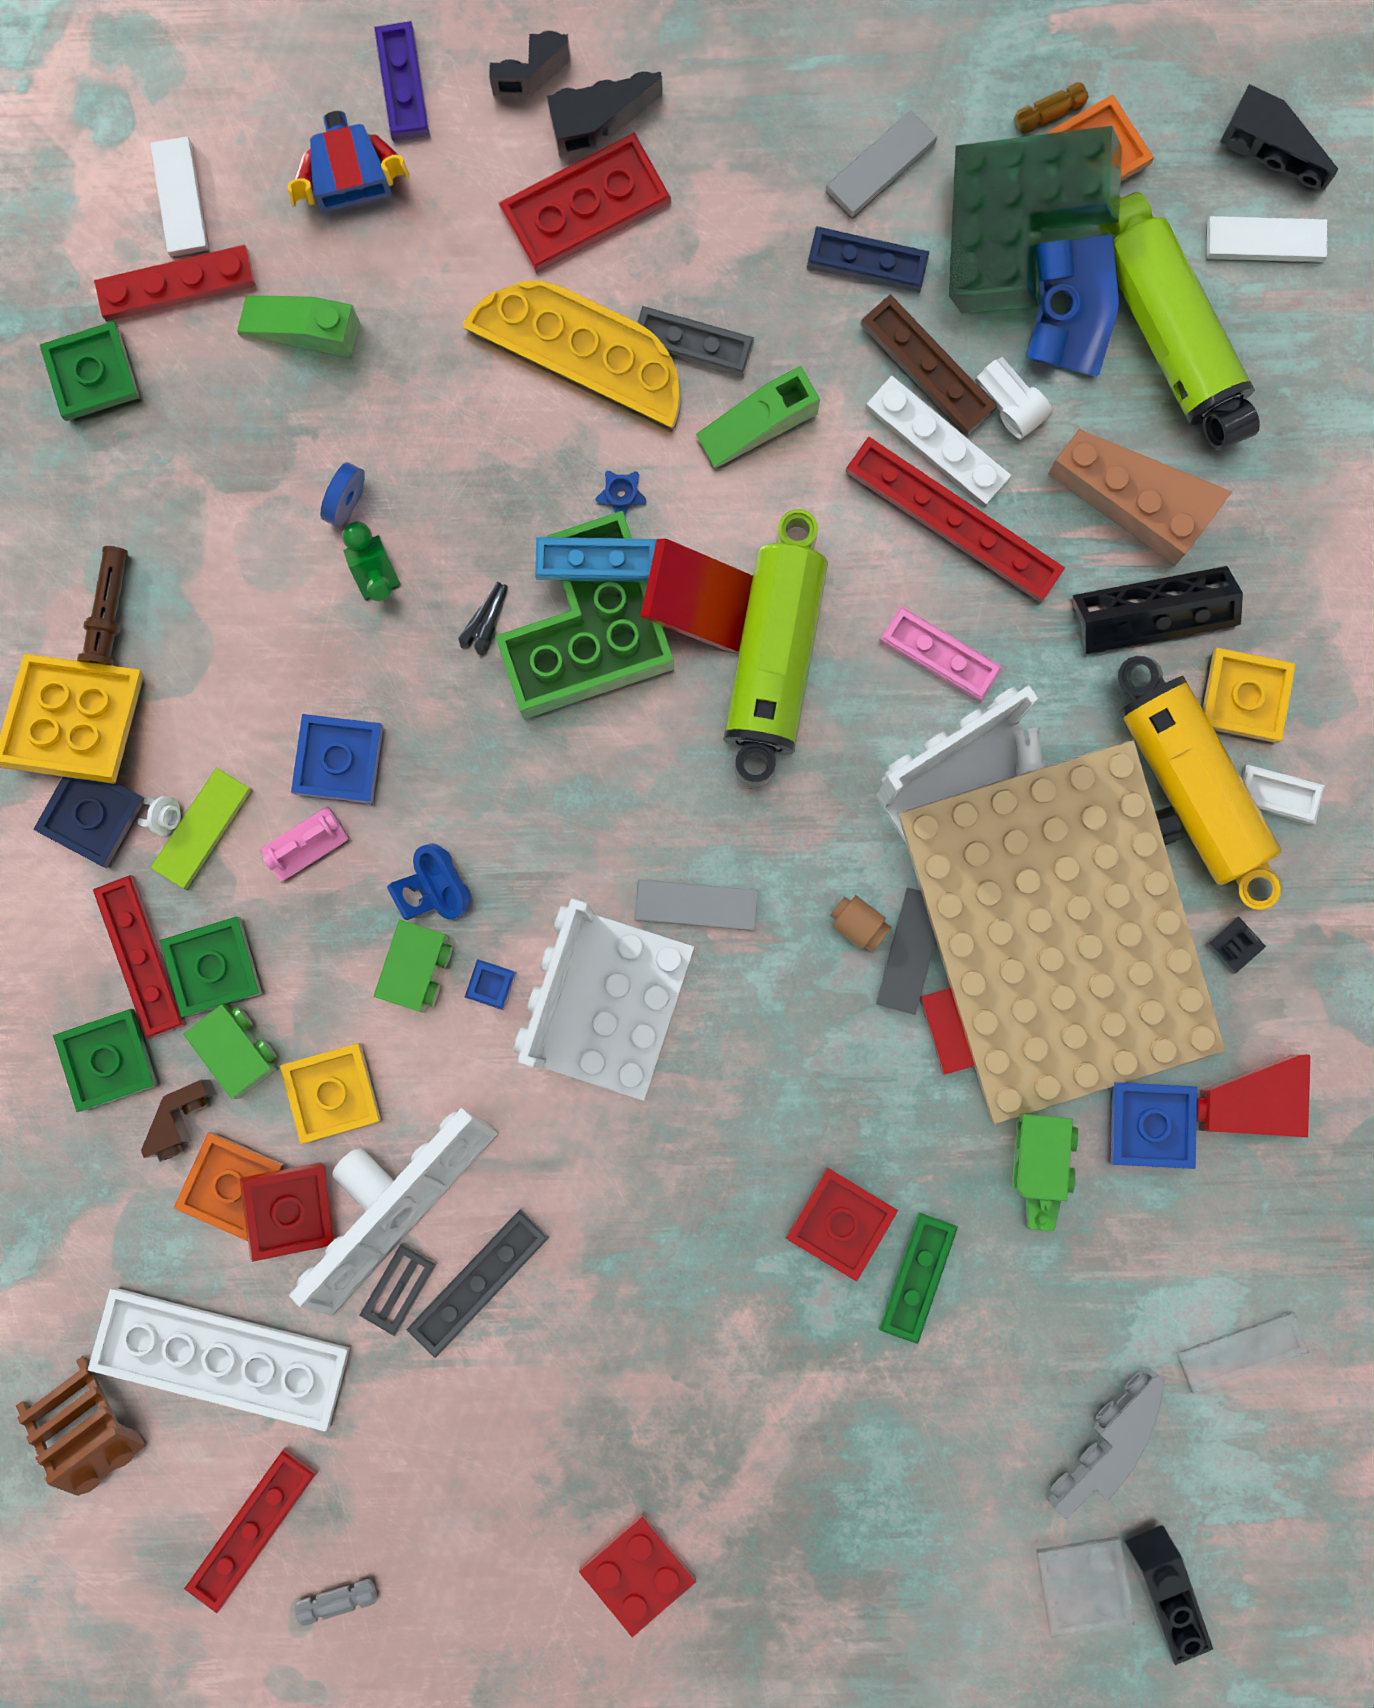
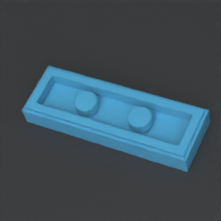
M536 537L535 578L536 580L648 582L657 539Z

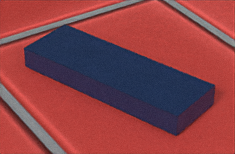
M816 226L807 268L920 293L930 251Z

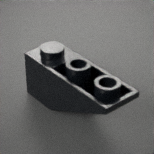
M661 71L656 73L638 72L628 79L614 82L612 80H601L593 84V86L577 90L574 88H564L553 95L547 96L559 157L597 149L663 95Z
M1248 85L1220 142L1228 145L1237 154L1250 155L1262 161L1271 170L1284 171L1297 177L1302 184L1308 187H1318L1325 191L1336 175L1338 167L1285 100L1253 85Z
M1160 1525L1125 1540L1134 1570L1173 1663L1178 1665L1213 1650L1183 1558L1164 1526Z

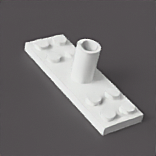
M461 1107L458 1112L449 1114L442 1121L439 1127L440 1131L429 1143H424L416 1149L411 1157L412 1162L395 1180L363 1148L354 1149L345 1155L334 1168L332 1176L366 1212L344 1236H339L329 1244L325 1251L326 1256L315 1267L309 1268L299 1277L296 1283L297 1287L289 1296L301 1308L333 1315L499 1133L488 1122Z

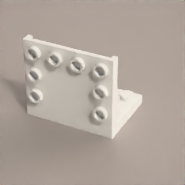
M1030 685L1019 692L1015 686L1009 688L993 700L994 703L988 707L989 710L984 714L980 709H977L958 722L961 726L960 730L949 737L944 731L937 734L923 744L927 751L912 759L910 754H907L888 767L889 770L884 773L885 776L881 779L883 784L875 798L905 843L906 840L897 813L1016 776L1015 767H1019L1013 731L1023 729L1019 721L1038 700ZM1025 733L1026 745L1029 746L1030 740Z
M571 898L568 907H560L555 921L554 930H557V933H559L555 948L547 947L541 963L540 970L546 972L542 988L535 986L528 1002L527 1011L533 1012L528 1029L521 1027L515 1041L513 1051L520 1053L517 1062L531 1067L545 1068L645 1101L694 946L595 915L587 903Z

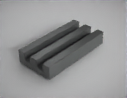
M405 1243L400 1244L359 1315L393 1336L398 1333L437 1265V1262L426 1258L418 1251H414ZM404 1256L411 1259L380 1314L372 1313ZM420 1264L424 1267L422 1273L393 1323H389L386 1321L387 1317L416 1267Z

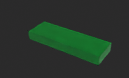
M918 1212L878 1327L880 1331L916 1344L919 1343L958 1226Z

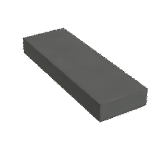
M642 306L637 323L651 331L662 342L672 358L734 376L744 377L753 348L754 337Z
M906 888L876 1005L916 1015L936 940L920 890Z

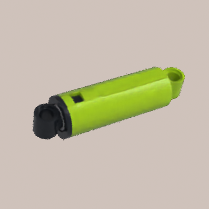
M1140 192L1132 193L1100 206L1097 214L1098 226L1102 235L1112 234L1117 283L1189 424L1197 425L1203 423L1206 439L1211 446L1218 450L1257 435L1260 428L1259 416L1253 404L1247 400L1253 394L1255 388L1167 219L1164 217L1153 218L1149 201Z
M793 509L786 512L778 524L777 543L763 545L757 552L723 737L726 743L740 748L735 760V774L738 780L749 788H761L772 780L776 767V754L788 755L795 752L828 568L826 557L813 550L818 534L816 519L811 513L803 509ZM800 527L807 532L808 536L804 540L795 541L788 537L786 532L790 528ZM750 757H759L765 761L767 768L763 773L753 775L745 770L744 762Z

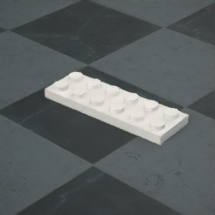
M114 1287L109 1290L88 1371L326 1432L330 1428L350 1348Z

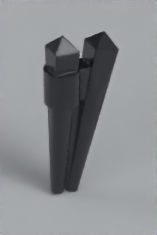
M496 582L459 636L458 640L461 648L470 647L475 639L474 648L477 654L487 652L496 630V621L508 588L506 584Z

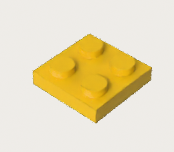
M1216 648L1212 655L1202 709L1214 731L1274 743L1281 742L1296 663Z
M361 1043L280 1065L300 1144L381 1122Z

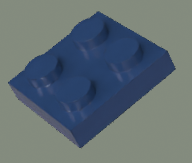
M62 777L33 830L107 868L142 807L144 797L118 783L113 784Z

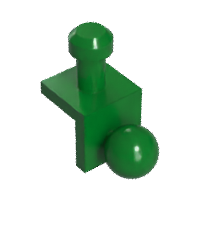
M351 522L344 528L342 533L343 542L347 547L343 552L348 567L364 600L370 597L374 601H384L390 597L392 588L399 585L400 581L387 556L380 536L372 537L370 528L362 522Z

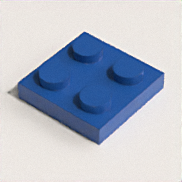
M302 714L291 793L294 795L373 804L383 725L375 722Z
M1114 1082V1087H1112L1110 1164L1196 1169L1197 1086Z

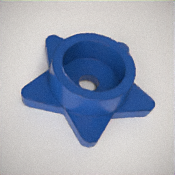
M611 471L605 472L606 487L596 497V501L599 504L612 506L615 513L623 510L625 516L631 506L644 505L647 502V499L637 489L638 472L635 471L628 475H617ZM620 490L625 491V495L622 497L618 495Z

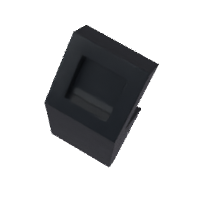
M556 31L529 34L528 63H521L513 59L503 60L500 63H490L489 79L493 96H532L570 61L571 52L568 34H560Z

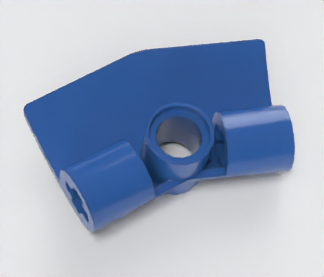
M1112 234L1037 244L1035 247L1040 286L1039 311L1025 358L1098 376L1119 308ZM1056 292L1063 293L1068 300V307L1061 315L1055 313L1050 306V299Z

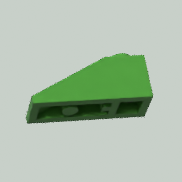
M246 295L237 333L238 335L351 358L360 321L351 304L318 297Z

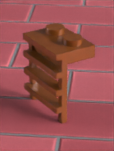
M84 1356L76 1360L80 1368L77 1373L29 1408L28 1404L24 1401L16 1405L20 1414L17 1418L20 1424L26 1427L29 1434L26 1438L29 1444L35 1447L38 1454L35 1458L38 1464L44 1467L47 1477H45L47 1484L76 1496L95 1489L102 1478L114 1469L128 1464L133 1459L134 1454L146 1446L139 1432L118 1423L94 1372L88 1371L90 1363ZM86 1384L88 1385L90 1390L38 1428L36 1424L38 1420ZM97 1404L99 1408L97 1412L47 1448L46 1441Z

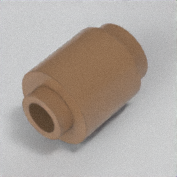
M857 895L851 901L844 896L830 914L836 920L831 926L861 950L865 947L872 953L892 928L884 922L886 917Z

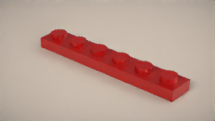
M869 436L846 467L845 472L1040 603H1042L1065 569L1064 566Z

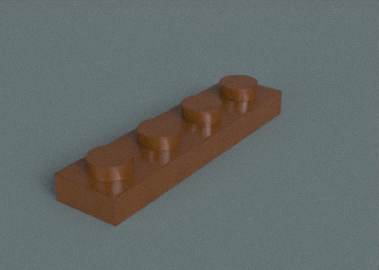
M891 294L862 318L861 326L966 436L995 412L997 405Z

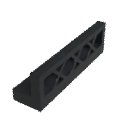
M1228 566L1076 594L1073 595V606L1081 621L1082 648L1085 654L1241 625L1243 592ZM1221 581L1224 585L1217 588L1204 586L1205 584ZM1178 590L1185 593L1174 596L1167 594L1166 592ZM1136 597L1145 599L1144 602L1138 603L1127 600ZM1094 605L1107 607L1106 609L1091 612L1087 609V607Z

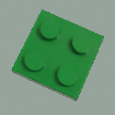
M115 321L39 344L60 415L65 421L140 398L121 333Z
M236 916L160 940L181 1017L186 1018L215 1009L221 1004L228 1005L262 994L241 917Z
M128 1009L53 1035L76 1112H83L158 1086L134 1009Z

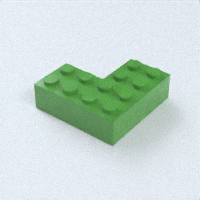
M623 510L547 535V537L632 539ZM561 581L571 611L495 636L524 720L675 670L674 659L663 627L640 617L647 582Z

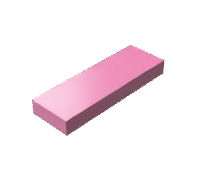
M902 606L898 609L879 641L980 703L1003 668Z

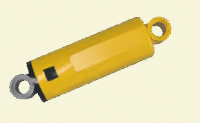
M1146 656L1128 658L1119 669L1118 680L1120 686L1125 692L1130 694L1133 701L1120 709L1119 713L1175 813L1178 814L1179 820L1214 882L1218 885H1224L1235 880L1239 886L1240 898L1248 907L1257 910L1270 908L1278 901L1282 894L1283 883L1281 877L1275 870L1271 869L1268 862L1281 854V846L1184 676H1179L1166 683L1163 679L1161 666L1155 660ZM1138 665L1147 666L1151 672L1149 683L1142 688L1136 687L1131 681V672ZM1257 877L1267 879L1272 885V894L1264 899L1255 897L1249 888L1251 880Z

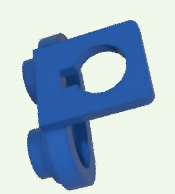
M435 843L420 846L415 851L413 865L416 874L391 882L387 886L391 897L405 920L437 910L446 919H455L467 912L471 901L470 890L461 881L452 864L449 852ZM404 888H409L414 892L420 891L422 898L419 899L418 907L411 906L405 901L403 897Z

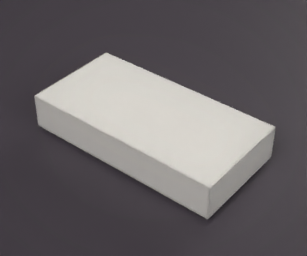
M1248 764L1243 766L1241 778L1261 812L1308 825L1316 824L1325 785Z

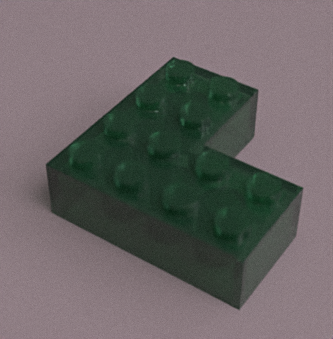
M1113 126L955 146L949 297L961 313L1038 306L1039 276L1035 245L1040 244L1041 231L1119 222L1122 146Z

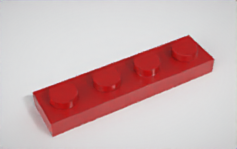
M246 245L94 280L101 315L106 322L257 287L249 250Z

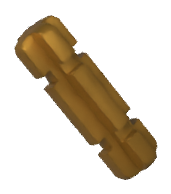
M1076 82L1066 87V92L1060 90L1035 102L1034 107L1028 105L1015 113L1014 120L1019 131L1026 133L1035 129L1037 123L1043 125L1068 113L1069 108L1074 110L1085 105L1089 96L1084 84Z

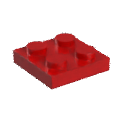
M322 1163L240 1178L249 1256L252 1262L328 1247L333 1241L325 1167Z
M827 1167L785 1238L857 1282L898 1210Z
M644 1514L640 1515L579 1569L582 1577L632 1638L696 1583L695 1576Z

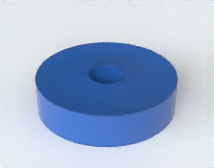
M346 462L337 470L322 501L320 516L323 521L336 527L342 526L347 521L363 489L365 480L363 469Z

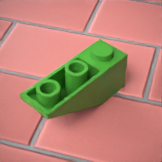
M800 365L763 385L699 431L696 436L713 467L716 469L818 415L820 398Z

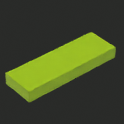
M216 767L150 868L187 890L252 789Z

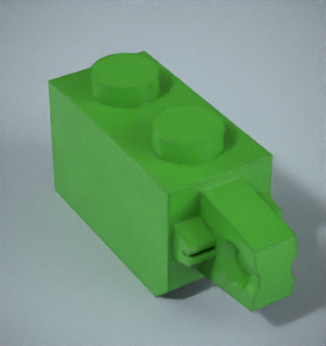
M1020 1114L1017 1117L1012 1187L1020 1196L1025 1197L1027 1228L1055 1231L1061 1201L1067 1202L1068 1193L1074 1192L1075 1169L1069 1167L1071 1151L1076 1152L1078 1146V1128L1072 1127L1073 1118Z

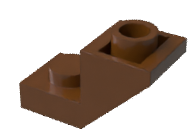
M199 1080L163 1096L141 1149L143 1158L157 1156L159 1162L183 1152L181 1145L192 1140L180 1110H183L184 1115H188L207 1107L208 1104L205 1099L217 1095L211 1080Z

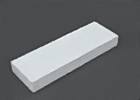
M189 137L150 143L168 254L170 257H177L209 251L192 144Z
M1210 216L1207 221V259L1324 262L1327 258V219Z

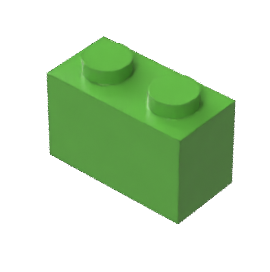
M399 919L373 997L423 1013L426 1012L427 1006L433 1007L440 990V984L435 982L440 967L446 969L453 951V945L448 944L450 936Z
M221 1004L183 1033V1035L231 1099H240L279 1069L273 1062L277 1056L263 1038L260 1040L255 1038L249 1030L253 1024L239 1006L233 1008L231 1005Z

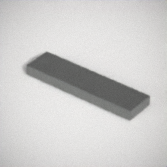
M520 1209L406 1330L436 1358L550 1236Z

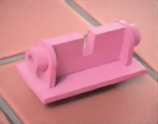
M327 806L263 846L260 850L264 855L262 858L270 870L275 872L282 883L348 841L349 838Z

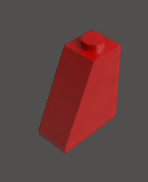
M1289 1055L1202 1089L1200 1098H1197L1199 1131L1308 1138L1311 1055Z

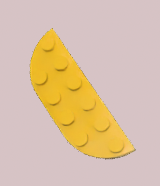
M520 281L517 284L488 294L472 309L462 325L467 331L671 429L675 426L681 401L680 381L674 361L662 342L641 324L571 290L545 281Z

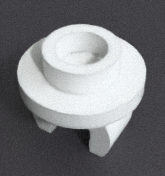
M160 796L156 799L151 797L144 798L143 803L150 805L147 819L138 818L137 823L142 827L149 828L155 835L168 836L172 834L181 819V810L178 802L168 796Z

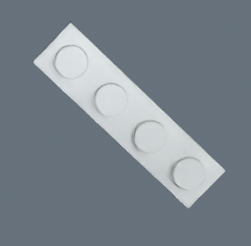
M893 376L885 382L866 404L865 409L983 508L989 504L1010 480L1011 474Z

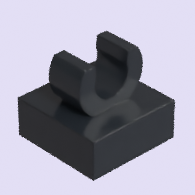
M1239 916L1231 920L1206 943L1232 974L1240 971L1266 947Z

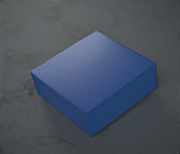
M477 959L465 998L504 1010L517 972Z

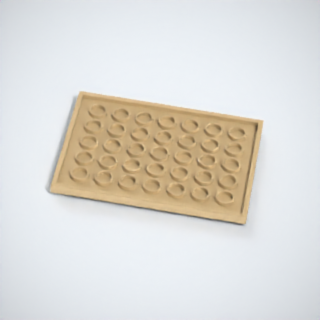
M1128 740L897 813L993 1124L1019 1117L1020 1114H1029L1114 1087V1082L1126 1083L1226 1051L1134 740Z

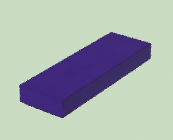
M412 21L374 27L392 141L430 135Z

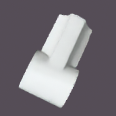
M1003 357L995 359L976 377V384L997 405L1002 422L1017 439H1023L1053 415L1052 407L1046 397L1035 387L1029 388Z

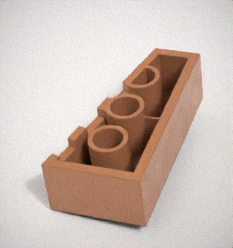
M1080 429L1056 458L1048 472L1051 477L1174 566L1187 553L1232 493V491Z

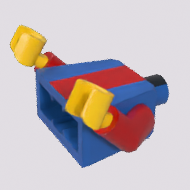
M332 111L323 117L326 132L315 134L310 138V149L303 154L295 179L288 183L287 188L292 206H296V202L302 199H307L309 205H314L315 197L321 212L392 195L390 188L394 184L392 180L399 175H404L407 179L410 178V174L403 157L397 155L396 151L378 135H368L363 124L348 126L346 114L343 111Z

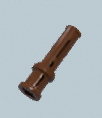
M103 546L92 614L83 624L86 636L83 652L78 654L77 661L113 666L114 660L111 659L114 636H118L120 631L119 624L115 622L128 551L120 547ZM112 573L111 581H110V587H109V592H108V598H107V600H106L107 591H108V586H109V580H110V574Z

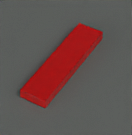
M128 875L92 889L145 1038L152 1039L186 1026L185 1018L180 1015L171 979L134 876Z
M284 1448L192 1576L184 1590L217 1614L318 1472Z

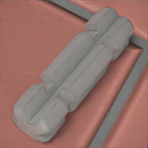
M367 1579L355 1583L352 1589L347 1585L316 1596V1600L313 1601L311 1597L299 1600L295 1603L297 1621L300 1625L306 1626L317 1622L318 1617L321 1616L325 1620L354 1611L356 1605L359 1604L361 1608L373 1605L377 1602L376 1587L371 1580Z

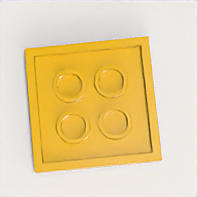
M23 654L0 733V768L115 784L144 678L141 670Z

